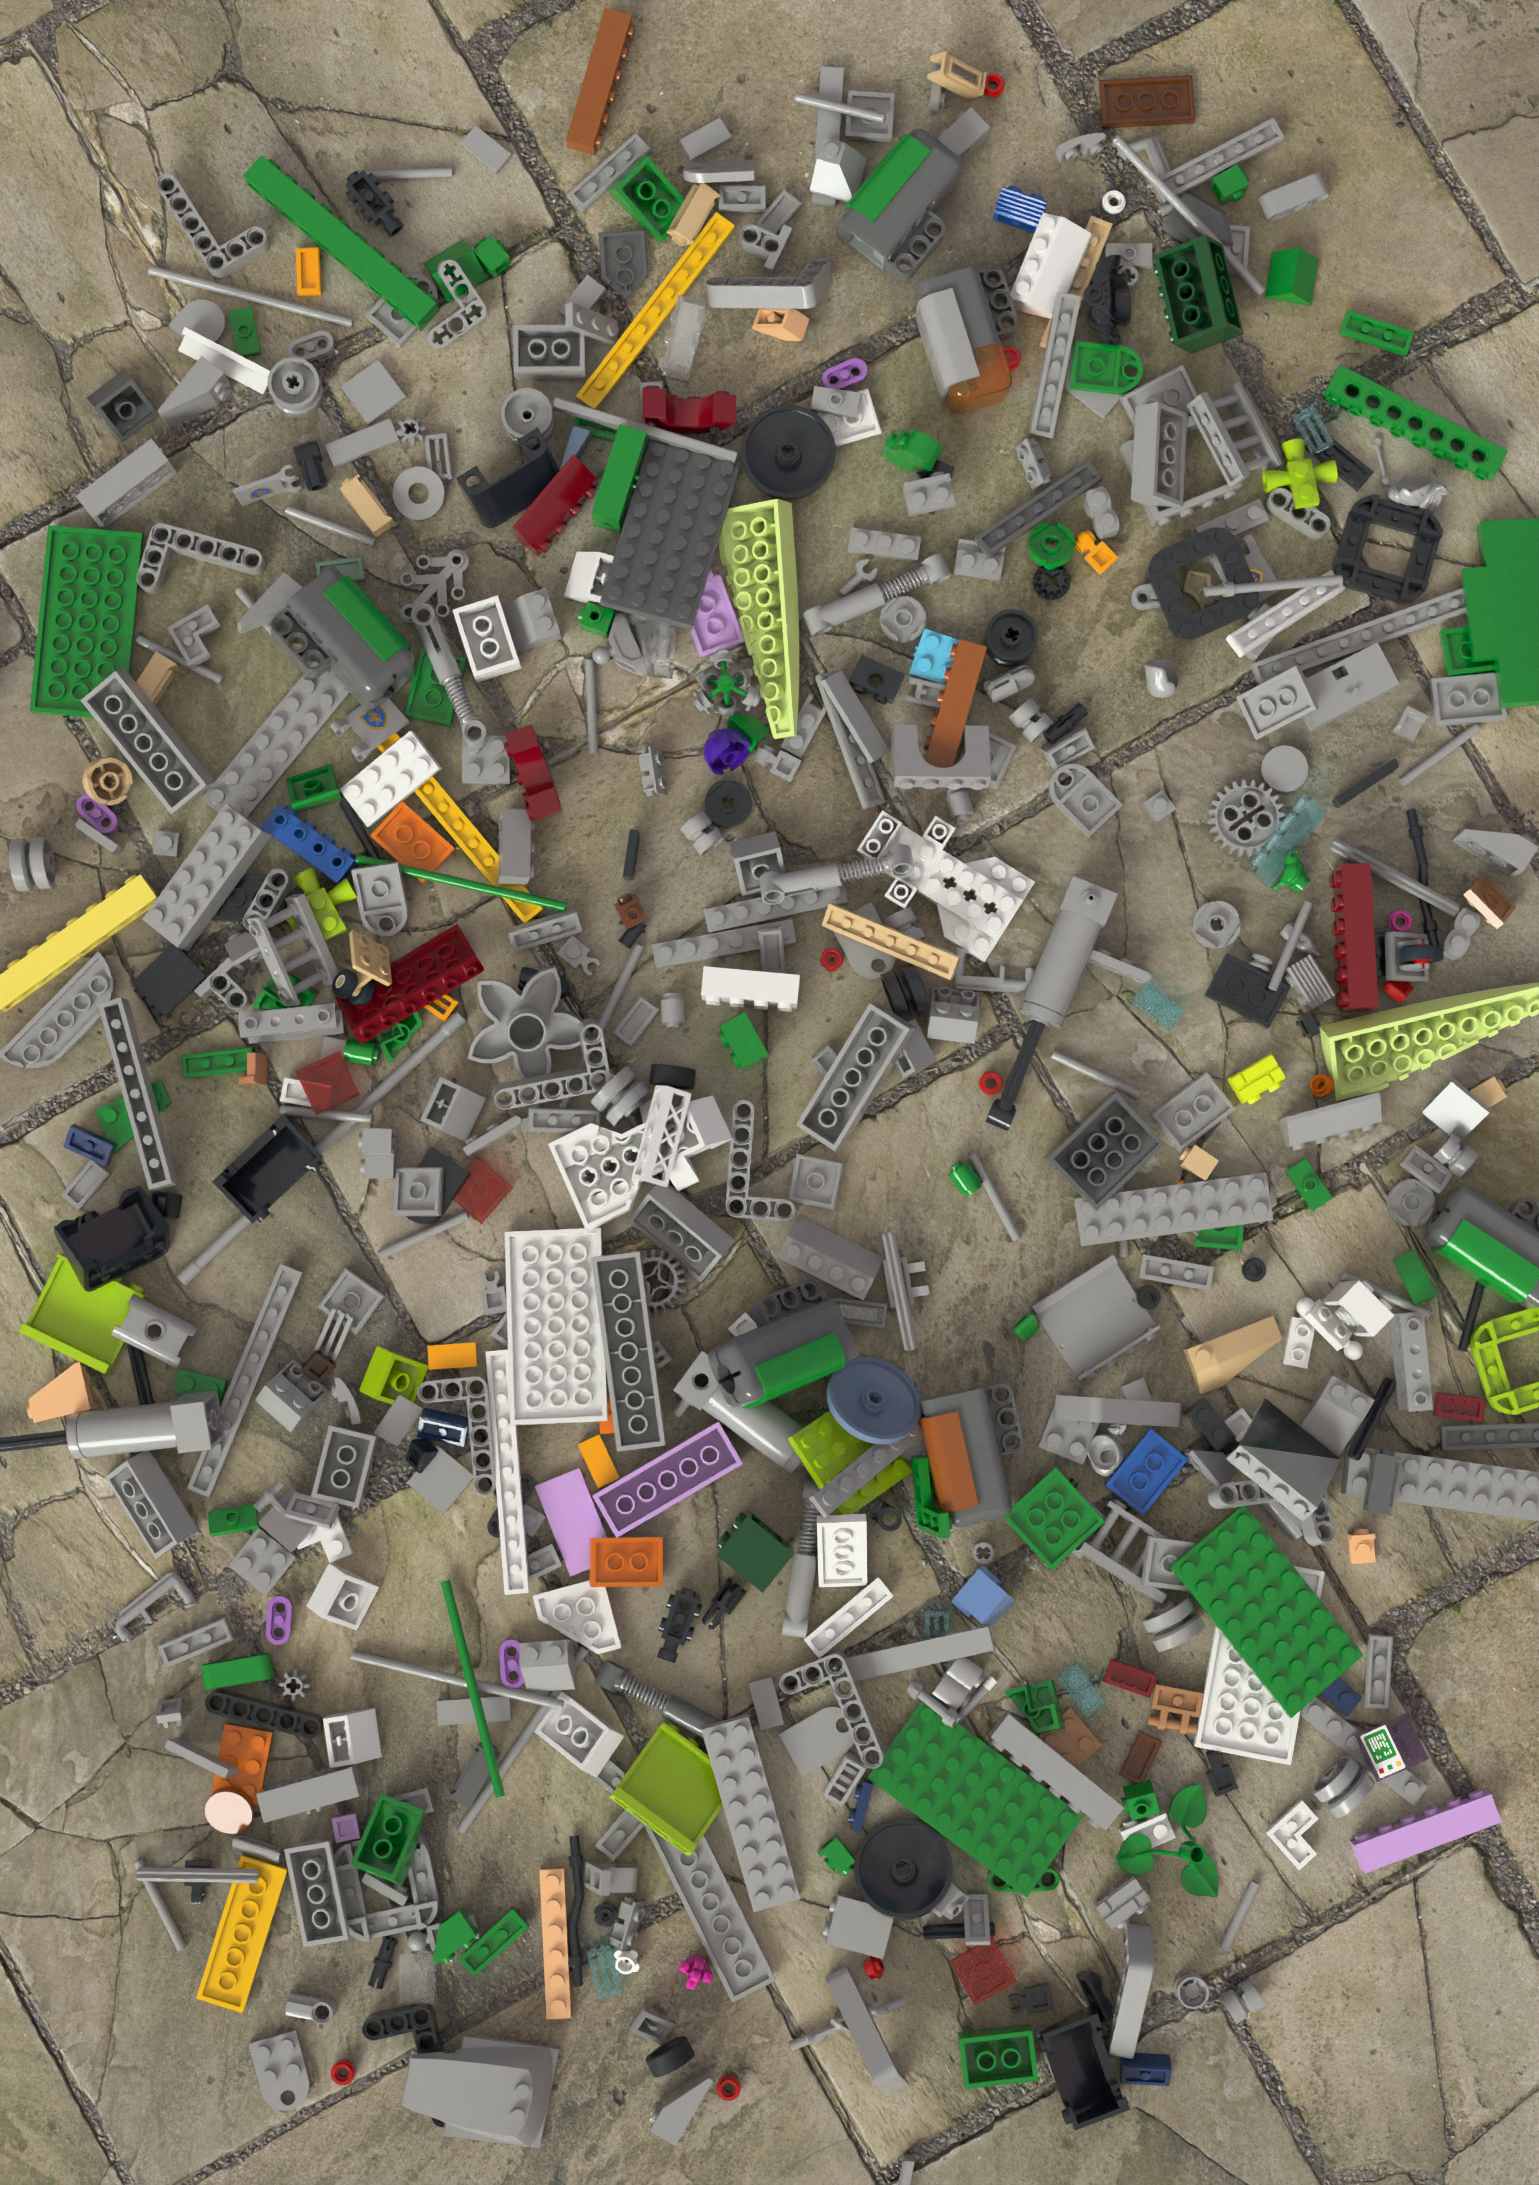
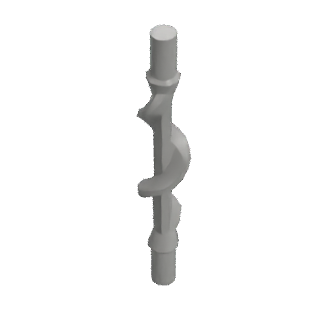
M902 1996L886 2003L883 2002L879 2006L868 2005L867 2007L872 2017L879 2014H889L891 2011L906 2006V2003ZM832 2018L826 2028L814 2033H806L804 2036L789 2041L791 2050L794 2051L806 2045H812L815 2042L825 2041L829 2034L841 2029L846 2032H850L845 2021L840 2022L836 2018Z

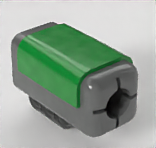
M915 129L910 134H904L845 205L844 214L838 220L837 237L843 244L879 272L884 274L888 271L900 281H909L944 238L945 223L935 212L959 183L962 170L960 158L944 144H940L939 140L926 130ZM930 228H936L940 231V233L937 235H932L929 233L928 230ZM922 246L925 251L918 253L914 250V247ZM907 264L911 269L903 271L899 268V265Z
M335 566L327 569L295 593L288 600L286 608L271 621V637L304 675L309 678H318L331 669L337 679L361 706L366 709L377 708L388 700L393 693H397L412 680L415 659L411 652V644L350 576L344 577ZM279 626H284L287 628V630L284 632H280L276 630V628ZM298 643L301 644L303 648L294 649L292 648V645ZM310 661H316L319 665L316 667H310L309 665H307V663Z
M1462 1186L1450 1190L1437 1208V1214H1433L1423 1232L1425 1241L1432 1246L1431 1251L1508 1302H1518L1527 1309L1538 1308L1539 1202L1532 1198L1518 1199L1514 1201L1507 1211L1472 1187ZM1522 1203H1526L1529 1207L1527 1215H1523L1520 1211Z
M807 1279L753 1303L751 1313L757 1328L713 1347L709 1352L708 1361L716 1381H718L725 1402L733 1408L743 1407L744 1409H750L843 1369L846 1362L856 1358L857 1349L834 1299H825L818 1282L813 1279ZM804 1288L807 1289L808 1296L805 1295ZM784 1296L788 1299V1305L784 1302ZM763 1304H765L768 1307V1313L765 1312Z

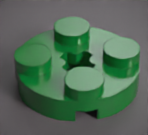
M1043 523L1031 531L1027 549L1030 557L1037 564L1042 565L1047 570H1053L1066 564L1073 557L1075 537L1072 531L1063 524L1057 523L1056 526ZM1047 542H1049V543H1051V544L1054 543V542L1057 543V544H1056V547H1055V548H1049V547H1047Z

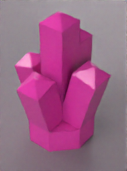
M697 1953L681 1961L678 1969L686 1974V1988L692 1990L695 1989L696 1984L700 1980L711 1984L714 1976L709 1969L705 1956Z

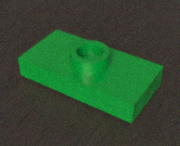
M252 307L228 311L237 354L244 358L261 355Z
M1306 1158L1285 1171L1311 1212L1332 1199V1196Z
M255 1503L208 1512L210 1536L216 1537L259 1529L258 1510L253 1506Z

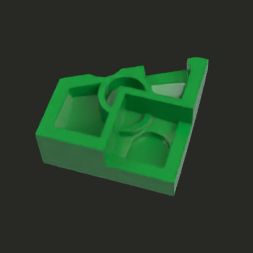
M290 972L287 973L292 986L302 981ZM271 977L252 1007L258 1010H276L311 1006L319 991L310 987L297 994L300 1002L299 1005L285 1006L278 997V989Z
M418 1011L376 1036L388 1063L393 1062L396 1055L423 1024Z
M1054 1680L1005 1690L1007 1697L1012 1699L1019 1708V1712L1028 1719L1031 1727L1037 1734L1065 1729Z

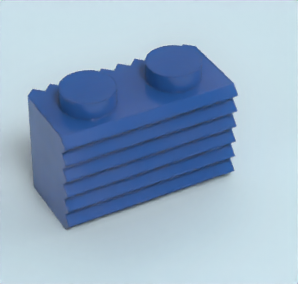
M1015 186L1003 187L994 211L993 220L1035 233L1048 201H1045L1041 195L1035 193L1031 195L1021 193V189Z

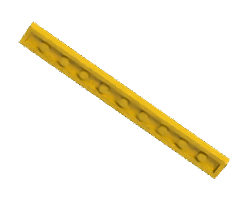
M717 212L713 215L694 240V244L690 245L576 395L578 401L590 408L598 409L735 230L734 224Z
M395 733L377 748L383 754L401 738ZM433 776L414 791L492 885L530 894L524 885L498 884V854ZM502 897L523 923L530 922L544 910L539 905Z

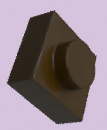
M316 1350L301 1366V1371L321 1384L336 1368V1363L319 1350Z

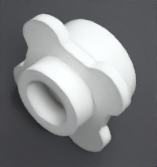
M633 1949L630 1951H615L614 1957L617 1959L615 1965L620 1973L630 1974L639 1970L640 1965L637 1963V1951Z

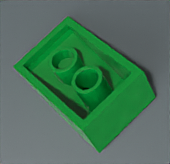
M639 156L607 188L608 192L620 206L659 243H662L669 236L667 230L685 200L648 156Z
M380 1794L351 1864L361 1871L403 1886L413 1861L425 1810Z

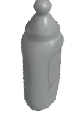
M1289 922L1280 932L1286 941H1288L1294 923ZM1302 930L1295 948L1298 951L1314 954L1316 957H1319L1320 952L1317 951L1312 938Z

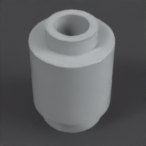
M965 788L947 790L948 796H946L951 820H956L957 823L969 821L970 816L974 814L969 792Z
M681 993L663 994V1000H661L662 1024L667 1025L668 1029L681 1028V1024L686 1022L685 1000L682 999Z

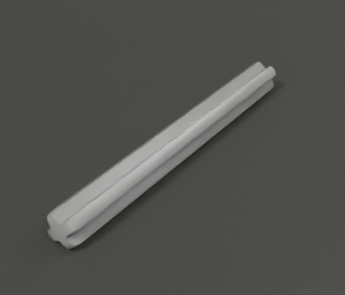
M1338 838L1330 846L1332 851L1354 863H1370L1371 872L1452 916L1457 915L1460 910V904Z

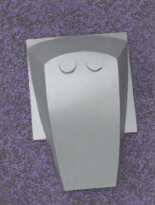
M462 2034L460 2048L454 2053L432 2052L410 2056L401 2106L444 2122V2136L540 2148L559 2048L556 2046Z

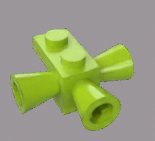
M1291 439L1284 442L1281 448L1288 461L1285 471H1262L1265 493L1286 486V489L1292 493L1295 509L1319 506L1320 499L1316 482L1337 483L1338 473L1335 460L1332 459L1312 466L1311 459H1305V441L1303 439Z
M314 868L307 869L296 875L293 880L307 895V901L324 939L328 941L347 931L336 907L338 904L357 899L356 893L347 877L328 892L324 887L320 889ZM288 918L287 921L292 930H297L294 918Z

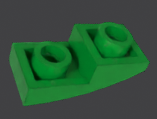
M1415 1249L1393 1259L1415 1306L1437 1297V1293Z

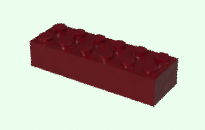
M1370 863L1341 864L1329 876L1330 888L1334 889V898H1331V911L1335 912V922H1332V934L1336 936L1337 943L1333 947V956L1338 961V969H1335V983H1339V993H1336V1005L1340 1007V1013L1369 1012L1379 1007Z

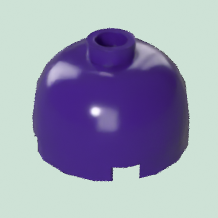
M734 728L716 729L709 734L704 744V760L714 774H725L723 770L730 767L731 771L744 763L749 757L748 747H751V744L743 734Z

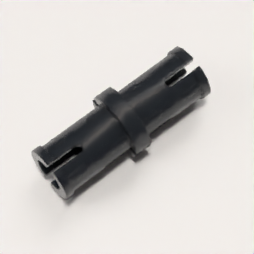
M1077 703L1065 715H1060L1057 718L1058 721L1043 732L1044 738L1050 744H1054L1064 733L1072 731L1073 726L1088 715L1086 708L1081 703Z
M383 1936L378 1956L374 1958L373 1963L375 1966L368 1981V1985L373 1988L376 1979L379 1978L376 1988L383 1989L388 1969L392 1967L393 1962L391 1960L398 1940L393 1937L390 1946L387 1947L390 1936Z

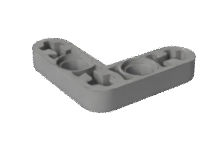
M451 259L442 260L438 265L437 272L459 305V308L427 331L426 341L431 347L441 349L482 321L487 313L485 304L456 261ZM446 264L454 266L452 273L456 278L460 275L462 279L456 280L450 285L449 282L454 280L450 275H444L443 272L446 270L444 266ZM459 284H466L468 287V294L465 297H459L456 294V288ZM472 305L480 306L481 309L478 311L480 315L476 316L473 314L469 316L468 319L471 322L468 324L461 312L464 311V314L467 315L472 311ZM455 317H459L462 320V328L458 331H453L450 327V322ZM445 324L446 330L452 335L448 337V334L445 333L440 337L441 343L432 342L434 338L433 333L440 334L445 331L442 328Z

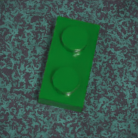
M179 1369L173 1392L183 1395L217 1390L219 1404H222L228 1380Z

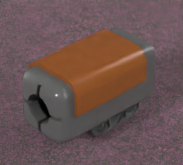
M996 1383L921 1399L923 1416L919 1418L938 1508L948 1512L952 1519V1525L956 1527L979 1524V1520L988 1522L1007 1517L1012 1510V1501L1001 1456L1019 1452L1024 1445L1011 1387L1004 1383ZM999 1387H1003L1007 1391V1397L1003 1401H998L995 1397V1391ZM1005 1411H1009L1012 1414V1421L1008 1425H1004L1000 1421V1416ZM1010 1435H1015L1018 1439L1017 1446L1009 1449L1005 1444L1006 1438Z

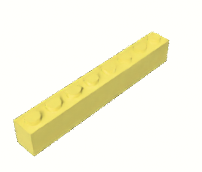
M141 874L139 876H131L124 882L125 886L119 890L114 889L107 893L104 901L89 906L83 916L80 918L75 917L66 923L67 927L62 931L51 933L46 938L47 941L41 946L35 945L27 951L28 955L23 959H16L8 964V969L0 974V1010L5 1012L10 1010L148 911L159 896L146 878Z

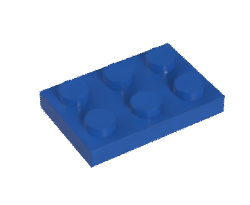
M1149 1428L1104 1485L1144 1516L1188 1461V1458Z

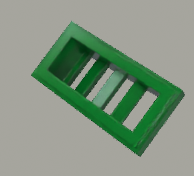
M1026 1314L1011 1329V1332L1021 1342L1025 1343L1039 1329L1040 1325L1033 1314Z

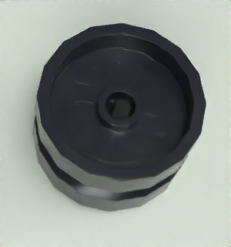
M1003 610L993 616L988 623L983 641L984 646L987 647L986 653L990 660L999 666L1007 668L1017 667L1028 661L1036 647L1038 639L1037 626L1029 615L1020 610Z
M909 963L900 967L901 983L893 970L880 974L882 985L893 1013L904 1020L910 1019L909 1003L917 1015L930 1011L924 984L913 964Z

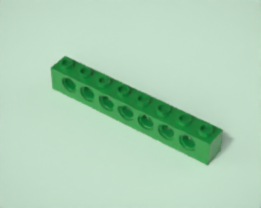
M1342 365L1338 366L1323 394V397L1327 398L1329 403L1347 408L1350 414L1368 419L1369 423L1373 426H1382L1390 430L1389 432L1393 436L1403 437L1411 441L1410 443L1416 448H1425L1431 451L1434 457L1452 462L1453 466L1457 469H1466L1474 473V476L1481 481L1487 480L1490 482L1494 478L1508 450ZM1352 389L1356 393V397L1348 396L1346 390ZM1367 400L1375 401L1377 407H1370L1367 404ZM1388 411H1395L1398 418H1391L1388 415ZM1409 422H1416L1419 429L1411 428ZM1430 432H1436L1440 440L1432 439ZM1451 443L1459 444L1461 451L1454 450L1451 447ZM1476 453L1480 455L1482 461H1475L1472 457V454Z

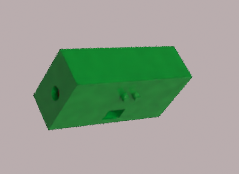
M619 424L591 513L594 526L621 534L634 489L637 488L636 483L640 478L639 473L648 447L647 432Z

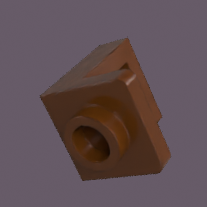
M630 893L619 897L617 899L618 902L614 904L627 929L647 920V915L635 894L630 895Z

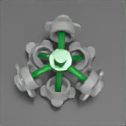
M721 648L714 655L709 656V661L714 662V666L717 669H722V676H719L718 671L714 668L709 669L706 673L699 672L696 679L700 682L701 688L699 693L696 690L693 691L696 698L693 700V703L699 711L705 710L710 715L712 713L710 708L714 706V712L722 714L728 720L730 716L742 710L741 703L746 705L745 710L748 711L751 706L755 707L760 702L761 694L758 693L760 685L757 684L755 688L752 687L751 677L753 676V671L751 668L740 669L739 666H734L731 669V675H727V669L733 666V660L737 659V653H731L728 649ZM733 690L741 694V703H737L736 698L730 696L729 692ZM721 691L724 693V696L719 699L718 705H715L712 697Z

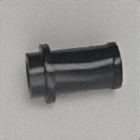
M641 922L627 929L618 941L631 949L641 933L646 932L644 929L647 926Z

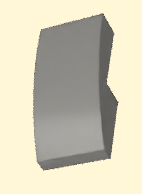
M1092 133L1070 139L1057 146L1055 156L1060 163L1066 159L1068 161L1072 160L1079 154V151L1084 158L1090 154L1095 156L1103 150L1107 136L1104 133Z
M343 1377L335 1378V1383L332 1384L333 1396L338 1398V1402L348 1401L349 1406H345L347 1420H351L352 1425L364 1423L360 1404L352 1388Z

